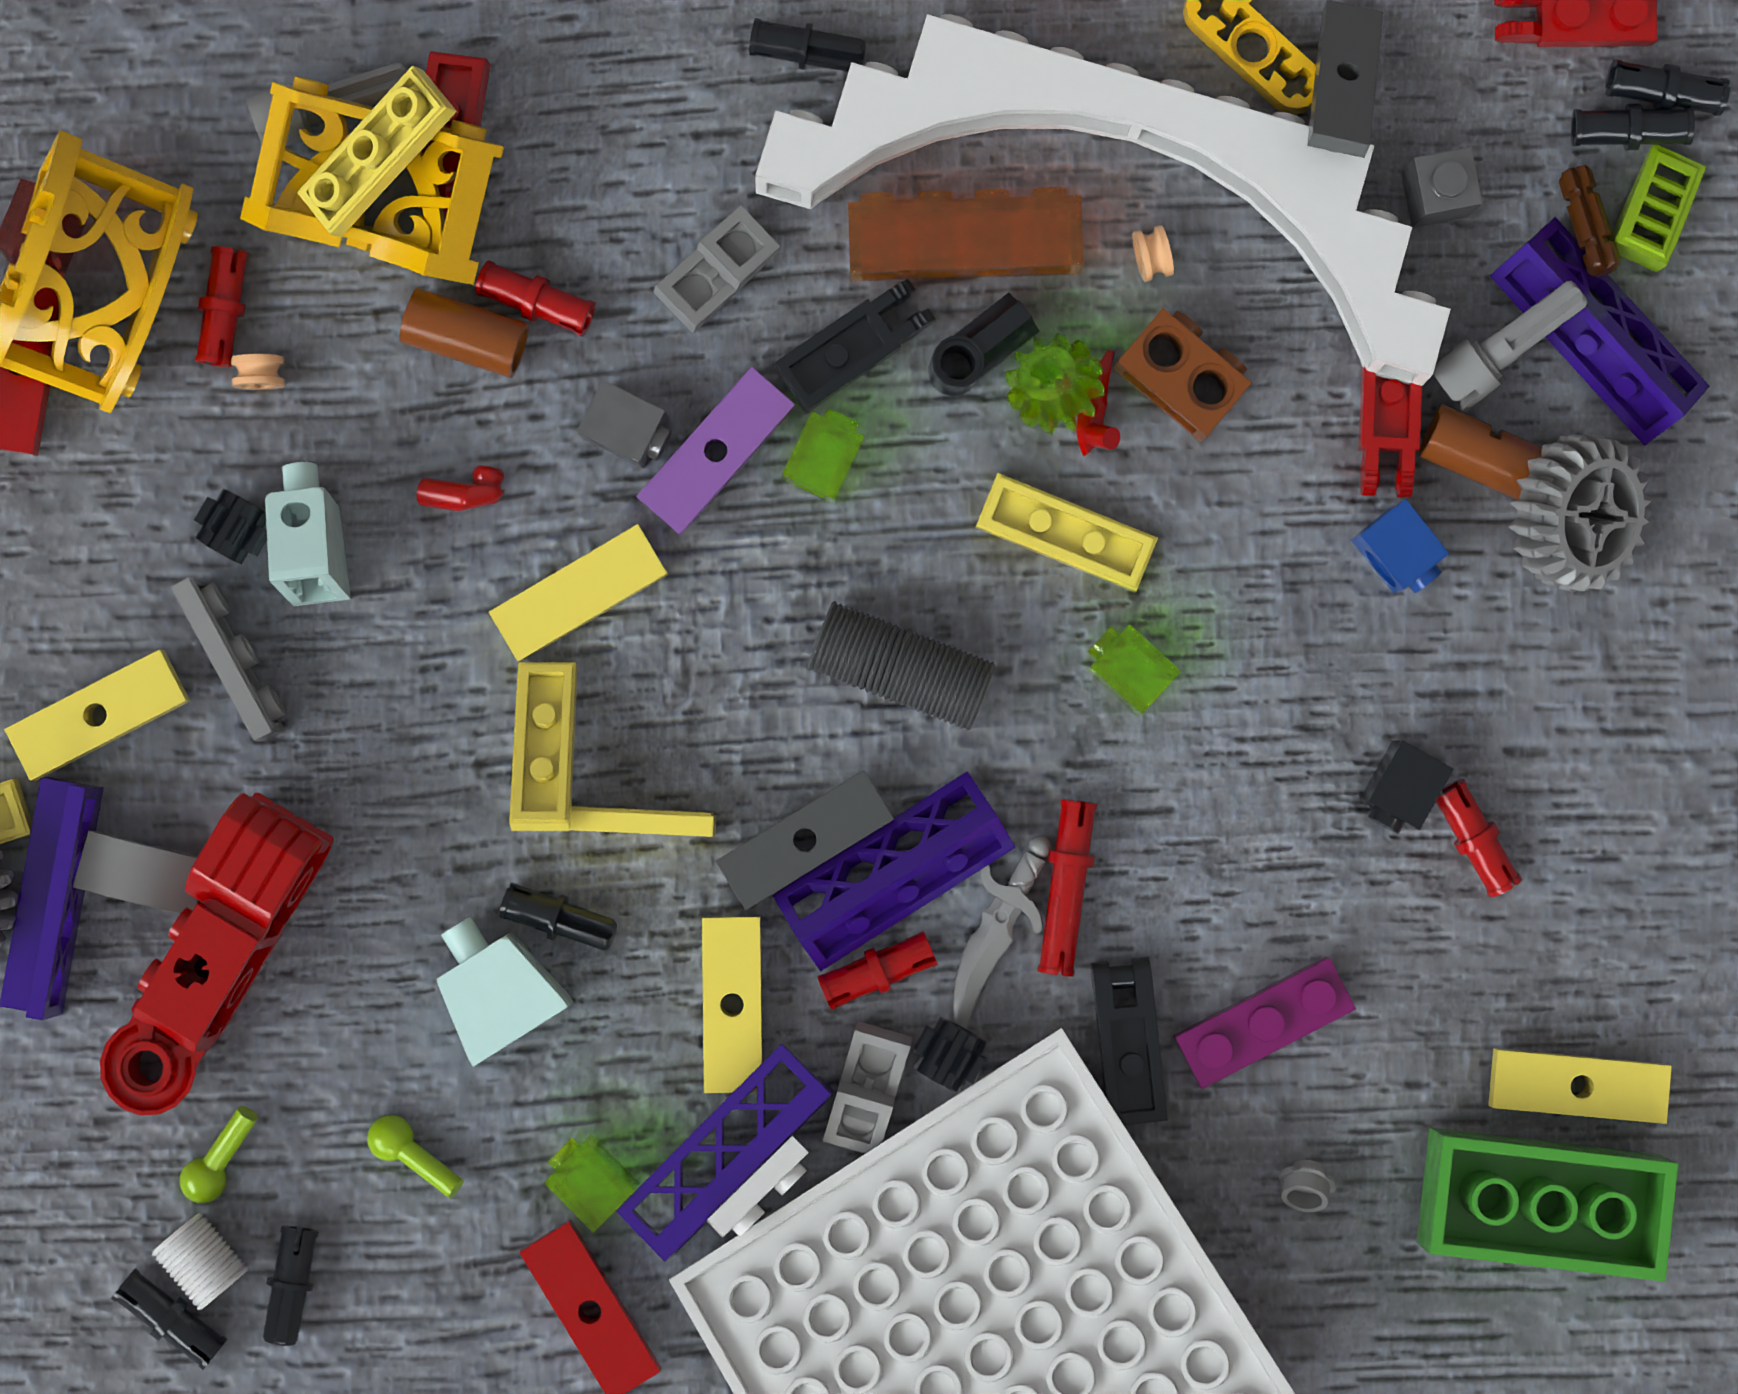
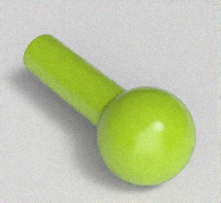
M239 1106L206 1156L192 1159L183 1167L179 1184L183 1194L189 1200L196 1203H209L223 1193L227 1182L225 1168L258 1120L257 1114L252 1109L246 1106Z
M385 1115L372 1123L367 1133V1144L374 1156L384 1161L400 1160L449 1199L458 1193L464 1180L413 1141V1130L404 1118L397 1115Z

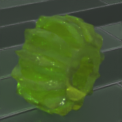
M1057 332L1050 345L1046 346L1041 338L1034 336V351L1029 355L1025 352L1015 351V360L1020 368L1005 372V380L1012 388L1007 393V401L1013 410L1019 411V417L1022 422L1031 428L1039 423L1045 433L1053 435L1060 421H1063L1069 430L1076 431L1077 421L1075 416L1082 413L1086 416L1095 417V408L1090 399L1105 396V388L1101 381L1097 379L1103 374L1102 365L1096 357L1090 356L1088 346L1079 339L1070 344L1065 335ZM1062 379L1060 383H1058L1056 380ZM1050 384L1054 386L1051 389H1047Z

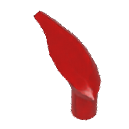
M1107 350L1098 363L1080 399L1076 417V435L1083 456L1087 455L1095 447L1113 450L1120 442L1119 430L1115 427L1104 425L1108 403L1109 380L1115 352Z

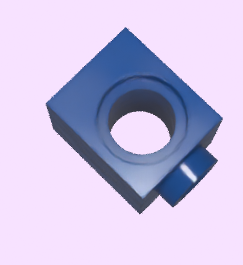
M1406 499L1394 504L1350 539L1393 593L1402 591L1408 586L1414 593L1423 589L1442 573L1436 564L1450 554Z

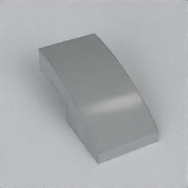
M740 205L700 240L697 249L655 285L653 293L693 334L736 295L769 262L781 246Z
M91 830L87 834L73 887L180 914L186 907L193 910L196 904L200 903L199 900L185 893L184 889L188 874L198 856L158 845L150 846Z
M860 1021L856 1022L823 1136V1142L864 1154L883 1143L894 1107L896 1093L910 1051L912 1036Z

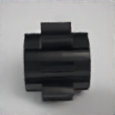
M224 488L217 500L207 496L194 518V521L201 524L194 538L219 554L240 564L244 562L248 553L258 556L267 541V530L264 528L266 512Z
M940 1017L935 1028L933 1029L926 1025L913 1050L919 1057L913 1067L934 1082L960 1093L966 1081L973 1085L975 1084L987 1062L986 1057L981 1055L987 1043L964 1027Z

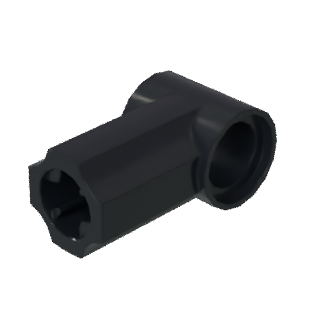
M1008 292L954 336H950L940 342L935 348L928 366L929 379L933 387L940 393L948 396H961L969 392L981 378L1035 337L1040 330L1023 304ZM949 353L963 355L970 363L971 374L964 379L957 380L948 377L941 368L942 357Z

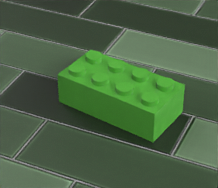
M1429 1127L1416 1243L1433 1255L1666 1282L1679 1163L1655 1153Z

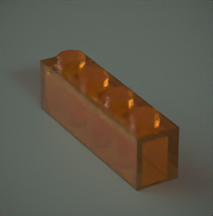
M1063 187L1037 188L1033 190V197H1010V192L1007 189H983L976 191L975 198L952 199L950 191L930 190L919 192L917 200L894 201V194L870 192L861 194L859 196L860 202H848L850 282L1079 275L1084 265L1081 195L1067 196V189Z

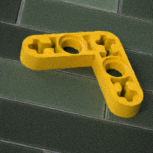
M1221 0L1222 6L1219 14L1230 25L1235 15H1239L1243 19L1242 22L1234 27L1227 41L1219 37L1226 27L1221 20L1214 15L1209 16L1206 20L1200 18L1198 15L1202 6L1200 1H1185L1183 16L1189 29L1275 109L1280 112L1296 115L1304 113L1311 108L1316 71L1315 64L1251 6L1255 0ZM1257 33L1265 39L1268 45V54L1263 60L1249 62L1239 55L1236 44L1238 38L1243 34ZM1278 53L1286 59L1278 68L1285 76L1294 79L1300 74L1306 79L1307 82L1303 87V91L1307 97L1304 98L1298 93L1294 94L1291 98L1285 96L1282 91L1285 88L1286 81L1275 70L1269 80H1266L1261 75L1270 68Z

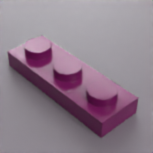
M1325 956L1173 1035L1199 1087L1204 1089L1356 1010V1007L1331 959Z

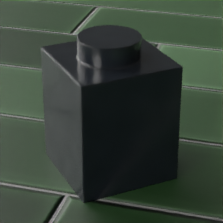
M1404 740L1392 741L1359 801L1372 808L1368 816L1369 819L1394 833L1399 834L1403 826L1408 829L1420 830L1454 769Z

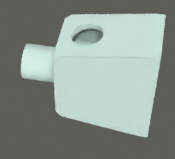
M312 462L287 464L282 467L284 491L272 492L265 497L269 581L293 606L350 600L339 506L325 488L319 487L317 464Z
M469 917L441 935L459 965L437 978V983L468 1060L473 1067L573 1003L568 993L512 932L488 945L473 919Z

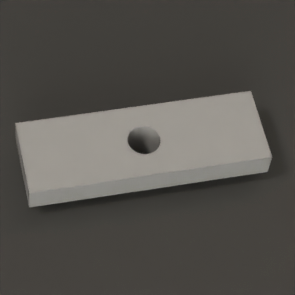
M190 577L171 586L175 597L253 740L266 742L283 733L282 729L284 727L279 718L286 714L285 708L270 684L262 687L251 668L258 664L257 656L242 633L236 636L233 635L224 618L225 615L231 613V610L218 586L214 582L206 585L205 582Z

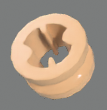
M1162 225L1154 226L1153 232L1149 235L1143 234L1141 230L1134 231L1132 233L1133 247L1143 281L1145 283L1152 281L1153 275L1156 273H1163L1165 277L1173 276V258L1164 227Z
M242 354L231 357V365L238 369L237 377L232 378L233 388L269 390L285 387V379L278 375L279 367L284 365L283 356L273 354Z

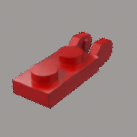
M1494 0V5L1504 8L1536 7L1537 22L1507 21L1497 24L1495 26V41L1537 43V47L1652 46L1657 41V0Z
M1361 364L1358 451L1363 452L1360 467V493L1362 496H1375L1380 481V472L1378 470L1379 452H1397L1399 454L1394 480L1397 497L1411 498L1414 487L1415 453L1420 450L1422 386L1414 383L1406 385L1397 380L1376 376V373L1367 371L1365 365L1363 368Z

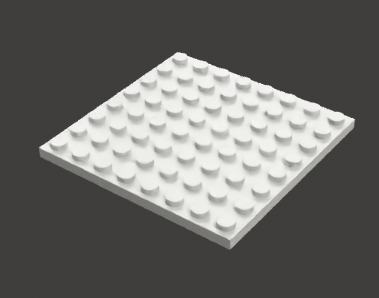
M1062 1028L753 1225L741 1237L736 1236L669 1279L734 1394H1295Z

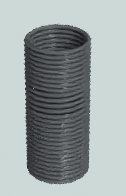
M834 601L827 612L807 667L809 671L812 669L814 672L819 671L820 675L824 673L825 677L830 676L831 679L835 677L836 681L841 680V683L846 681L847 685L851 684L852 687L858 686L860 690L865 688L866 692L872 691L873 695L878 693L879 697L884 696L885 700L889 698L890 702L895 701L896 704L900 702L901 706L906 705L907 708L911 706L912 710L922 711L923 714L927 713L928 716L933 715V718L938 717L939 721L942 719L944 722L949 721L950 725L954 723L955 727L960 726L961 729L965 727L966 731H968L975 721L995 664L994 661L991 663L989 660L984 661L983 657L979 659L977 655L973 657L972 653L967 654V651L962 652L961 649L957 650L956 647L951 648L950 645L946 646L945 643L940 644V641L935 642L934 638L930 640L929 637L924 638L923 634L920 636L918 633L913 634V631H910V629L905 631L904 627L898 630L897 624L892 626L891 622L885 625L884 619H875L874 616L870 617L869 614L864 615L863 611L859 613L858 609L853 610L852 607L848 609L847 605L842 606L841 603L837 605V602Z

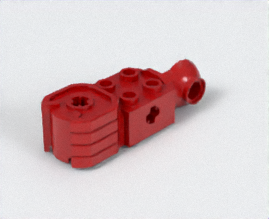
M259 792L254 793L252 797L241 793L228 807L191 867L185 883V893L202 903L196 904L193 910L186 907L177 917L168 934V938L173 940L174 943L163 961L157 958L153 960L138 983L137 989L143 992L141 998L136 999L131 1008L132 1018L127 1025L120 1027L110 1037L103 1049L100 1058V1079L108 1096L123 1110L140 1116L160 1115L176 1107L190 1092L198 1065L206 1052L225 1031L280 939L281 932L297 910L325 863L334 843L333 836L319 828L314 829L311 823L299 816L294 817L291 811L279 804L274 805V801ZM201 959H205L208 965H201ZM202 970H209V976L207 977ZM144 1051L154 1052L163 1063V1073L158 1081L148 1079L140 1069V1058Z

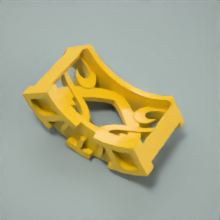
M294 76L292 86L272 82L270 94L273 96L250 197H244L240 219L265 231L311 240L338 248L341 245L342 237H346V245L370 251V257L398 265L423 276L474 285L479 262L470 259V254L493 158H502L504 146L485 140L486 128L452 120L451 128L442 127L431 139L435 142L426 149L424 155L420 151L406 166L414 181L418 195L404 196L392 201L380 212L373 227L364 225V212L342 237L329 234L297 192L350 135L348 134L347 122L343 115L363 120L374 107L327 95L328 84L304 77ZM294 109L314 112L324 120L325 128L318 136L311 134L306 129H299L303 142L311 149L319 151L311 159L286 148ZM450 151L460 153L457 172L447 173L442 165L445 154ZM282 161L299 168L300 170L287 184L277 202H273ZM455 179L451 197L440 196L437 185L448 184ZM422 207L423 215H410L414 221L413 231L410 234L404 233L398 224L400 213L408 208ZM443 208H448L446 220L444 223Z
M60 130L38 173L34 193L21 233L27 235L19 250L16 265L9 263L0 285V367L99 403V410L111 413L120 395L129 398L139 380L141 365L136 364L162 301L180 243L186 244L189 241L197 222L198 212L190 209L194 188L182 183L178 189L81 149L83 139ZM80 180L111 193L106 201H104L96 192ZM123 197L161 212V221L154 233L148 234L144 232L139 225L140 217L146 212L144 210L130 212L122 221L115 212ZM67 214L76 216L80 226L85 224L88 214L94 219L89 229L76 239L67 236L62 228V220ZM104 232L121 262L128 290L101 308L73 317L74 303L70 288L56 270L45 264L49 251L72 253L86 249L94 244ZM139 250H154L148 273ZM42 288H51L57 295L59 312L56 321H49L52 316L53 306L40 310L34 304V296ZM132 314L123 337L110 327ZM79 337L77 343L78 352L86 362H90V352L95 346L104 345L108 348L110 358L106 370L101 376L64 362L69 339ZM12 340L31 342L53 341L51 357L12 343Z

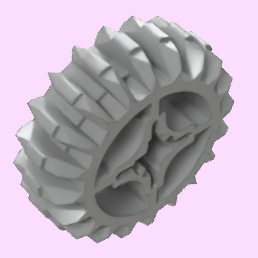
M1586 433L1585 435L1571 434L1560 436L1557 443L1543 445L1541 457L1528 460L1529 476L1516 480L1522 489L1519 500L1509 503L1517 509V518L1508 527L1519 534L1512 549L1523 556L1521 567L1534 573L1535 579L1541 580L1546 585L1571 592H1576L1577 590L1585 591V589H1602L1605 581L1619 580L1622 566L1634 564L1632 550L1635 546L1645 545L1640 537L1642 526L1651 522L1644 514L1645 507L1653 498L1643 492L1649 481V476L1640 472L1641 459L1629 453L1628 446L1622 445L1616 440L1605 439L1602 435Z

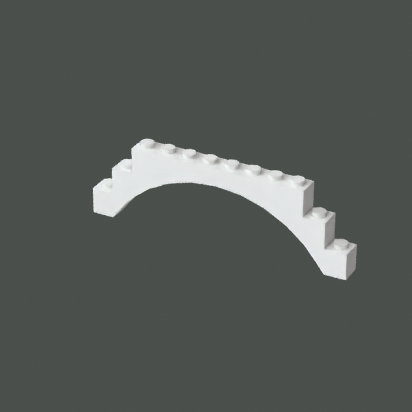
M927 14L908 79L898 76V72L894 68L882 63L867 62L863 66L851 62L832 127L824 125L820 117L806 111L792 110L790 114L775 110L755 175L756 193L808 209H812L876 165L936 141L998 129H1069L1131 141L1189 164L1248 201L1296 247L1333 299L1363 368L1365 365L1366 370L1376 373V376L1397 380L1406 385L1413 383L1423 386L1433 375L1451 309L1436 305L1434 297L1422 292L1404 291L1402 294L1395 293L1412 227L1398 223V218L1386 211L1369 209L1365 212L1357 211L1374 145L1370 144L1365 158L1307 146L1309 126H1306L1305 121L1296 115L1285 112H1276L1269 115L1250 109L1247 102L1232 96H1219L1214 99L1194 93L1193 87L1181 81L1167 79L1160 83L1140 77L1135 69L1127 65L1109 63L1106 66L1088 62L1084 60L1080 53L1072 49L1053 47L1051 50L1037 47L1028 44V40L1017 33L1001 30L993 34L973 28L972 23L968 20L951 14L941 15L940 18Z

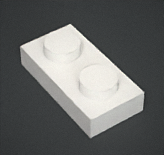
M791 1136L707 1219V1222L722 1238L731 1229L741 1237L765 1213L758 1203L773 1188L783 1195L807 1171L799 1162L809 1152Z

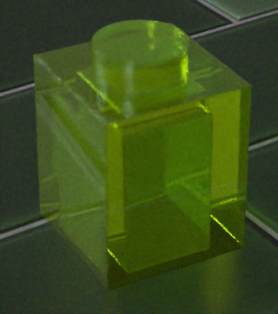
M830 409L827 410L824 417L811 412L782 473L783 481L835 505L865 443V436L856 433L859 424L851 418Z
M1130 624L1125 626L1119 633L1110 626L1087 651L1094 660L1086 670L1136 716L1142 715L1181 672Z
M592 1134L580 1145L571 1137L547 1161L554 1171L544 1182L593 1233L636 1191L640 1183Z

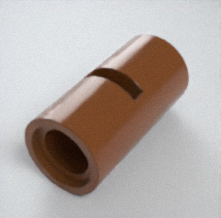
M417 287L413 291L404 312L400 328V342L508 378H513L526 347L529 323Z
M1442 404L1427 429L1418 457L1519 500L1522 489L1516 480L1529 476L1528 460L1541 457L1542 447L1502 429L1497 434L1491 433V424Z

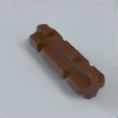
M1587 165L1569 168L1562 172L1559 185L1564 200L1570 201L1571 204L1567 206V210L1579 248L1586 251V254L1582 255L1587 273L1592 277L1610 274L1617 270L1621 259L1615 242L1609 241L1608 238L1613 234L1600 194L1593 191V188L1597 186L1593 172Z

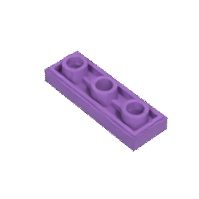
M751 367L636 497L682 536L793 411L795 404L757 370ZM713 443H721L727 447L726 457L719 462L710 461L706 457L707 448Z

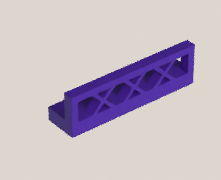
M1554 217L1526 244L1500 265L1490 277L1523 313L1566 281H1573L1587 299L1586 307L1548 334L1546 339L1645 446L1685 416L1710 386L1608 274L1592 277L1587 273L1582 255L1586 254V251L1579 248L1577 240ZM1546 240L1563 256L1564 261H1561L1544 243ZM1589 288L1593 289L1594 292L1602 299L1603 304H1600L1596 300V298L1590 293ZM1628 331H1631L1635 335V337L1641 342L1642 347H1639L1637 345V343L1630 337ZM1668 374L1686 391L1684 395L1669 380Z
M967 771L894 817V820L817 866L772 896L798 941L821 972L1016 847L997 814ZM966 795L970 796L977 807L958 820L944 819L947 807ZM910 831L924 832L920 844L908 852L894 851L898 839ZM861 862L875 863L871 875L861 882H846L851 868ZM812 893L826 894L820 908L800 919L793 905Z
M41 777L16 910V919L0 998V1007L27 1011L26 1018L46 1020L63 1015L85 890L74 888L73 884L88 831L96 830L104 787L48 777Z
M781 1044L659 1166L616 1212L664 1262L667 1261L836 1092L820 1076L816 1077L784 1044ZM783 1062L806 1086L789 1103H766V1077ZM757 1087V1103H741ZM733 1110H757V1136L749 1144H724V1119ZM766 1110H781L765 1127ZM716 1128V1144H700ZM692 1151L716 1152V1177L707 1186H683V1160ZM724 1152H740L724 1168ZM674 1171V1186H659ZM651 1193H674V1219L658 1234L635 1209ZM683 1193H698L683 1209Z

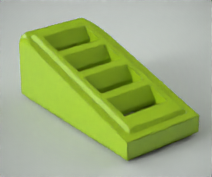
M1658 144L1650 146L1614 226L1613 235L1609 237V241L1615 242L1619 256L1656 273L1667 266L1682 232L1706 166ZM1658 164L1686 175L1683 186L1656 174ZM1650 185L1677 196L1675 203L1671 204L1647 193ZM1642 205L1669 216L1666 223L1664 224L1640 213ZM1635 224L1660 235L1657 243L1633 233Z

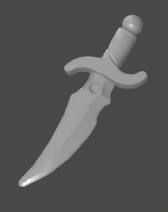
M1036 836L1030 841V852L1025 850L1007 885L1000 884L995 880L990 865L981 869L982 884L987 891L996 897L990 907L981 911L982 921L980 927L970 936L962 953L956 975L953 998L955 1023L965 1029L968 1027L970 1016L985 982L998 960L1013 943V926L1018 915L1024 912L1028 916L1034 933L1038 934L1043 930L1041 912L1036 903L1028 896V893L1046 862L1041 858L1047 857L1049 850L1052 849L1050 840L1045 836Z

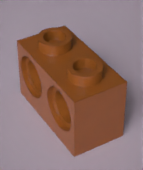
M1162 308L1118 360L1113 370L1201 443L1252 382L1244 376L1247 368L1236 356L1224 348H1220L1216 353L1199 338L1203 332L1192 319L1180 311H1176L1171 315ZM1157 339L1170 341L1178 352L1177 363L1170 367H1162L1155 364L1149 356V343ZM1201 376H1209L1217 380L1222 389L1221 401L1216 404H1205L1199 401L1193 391L1194 380Z

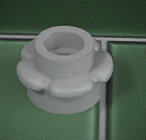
M1296 1161L1292 1166L1284 1168L1279 1174L1280 1187L1282 1189L1281 1198L1286 1205L1295 1210L1303 1212L1323 1210L1328 1205L1329 1193H1334L1336 1190L1335 1179L1330 1175L1326 1176L1325 1167L1315 1161Z

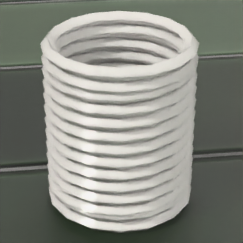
M198 1213L152 1252V1256H156V1261H159V1264H163L162 1268L166 1269V1273H170V1277L174 1278V1282H178L177 1286H181V1291H185V1295H189V1300H193L192 1304L197 1306V1310H202L248 1271V1267L244 1266V1262H241V1259H237L238 1254H234V1250H230V1245H226L227 1241H222L223 1236H219V1232H215V1227H211L212 1223H207L208 1219L203 1217V1213Z

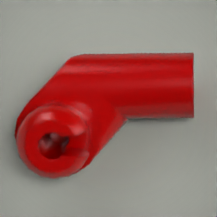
M478 465L473 470L472 484L423 478L418 484L417 501L421 506L459 512L495 504L505 491L501 489L502 482L504 481V472L499 468Z

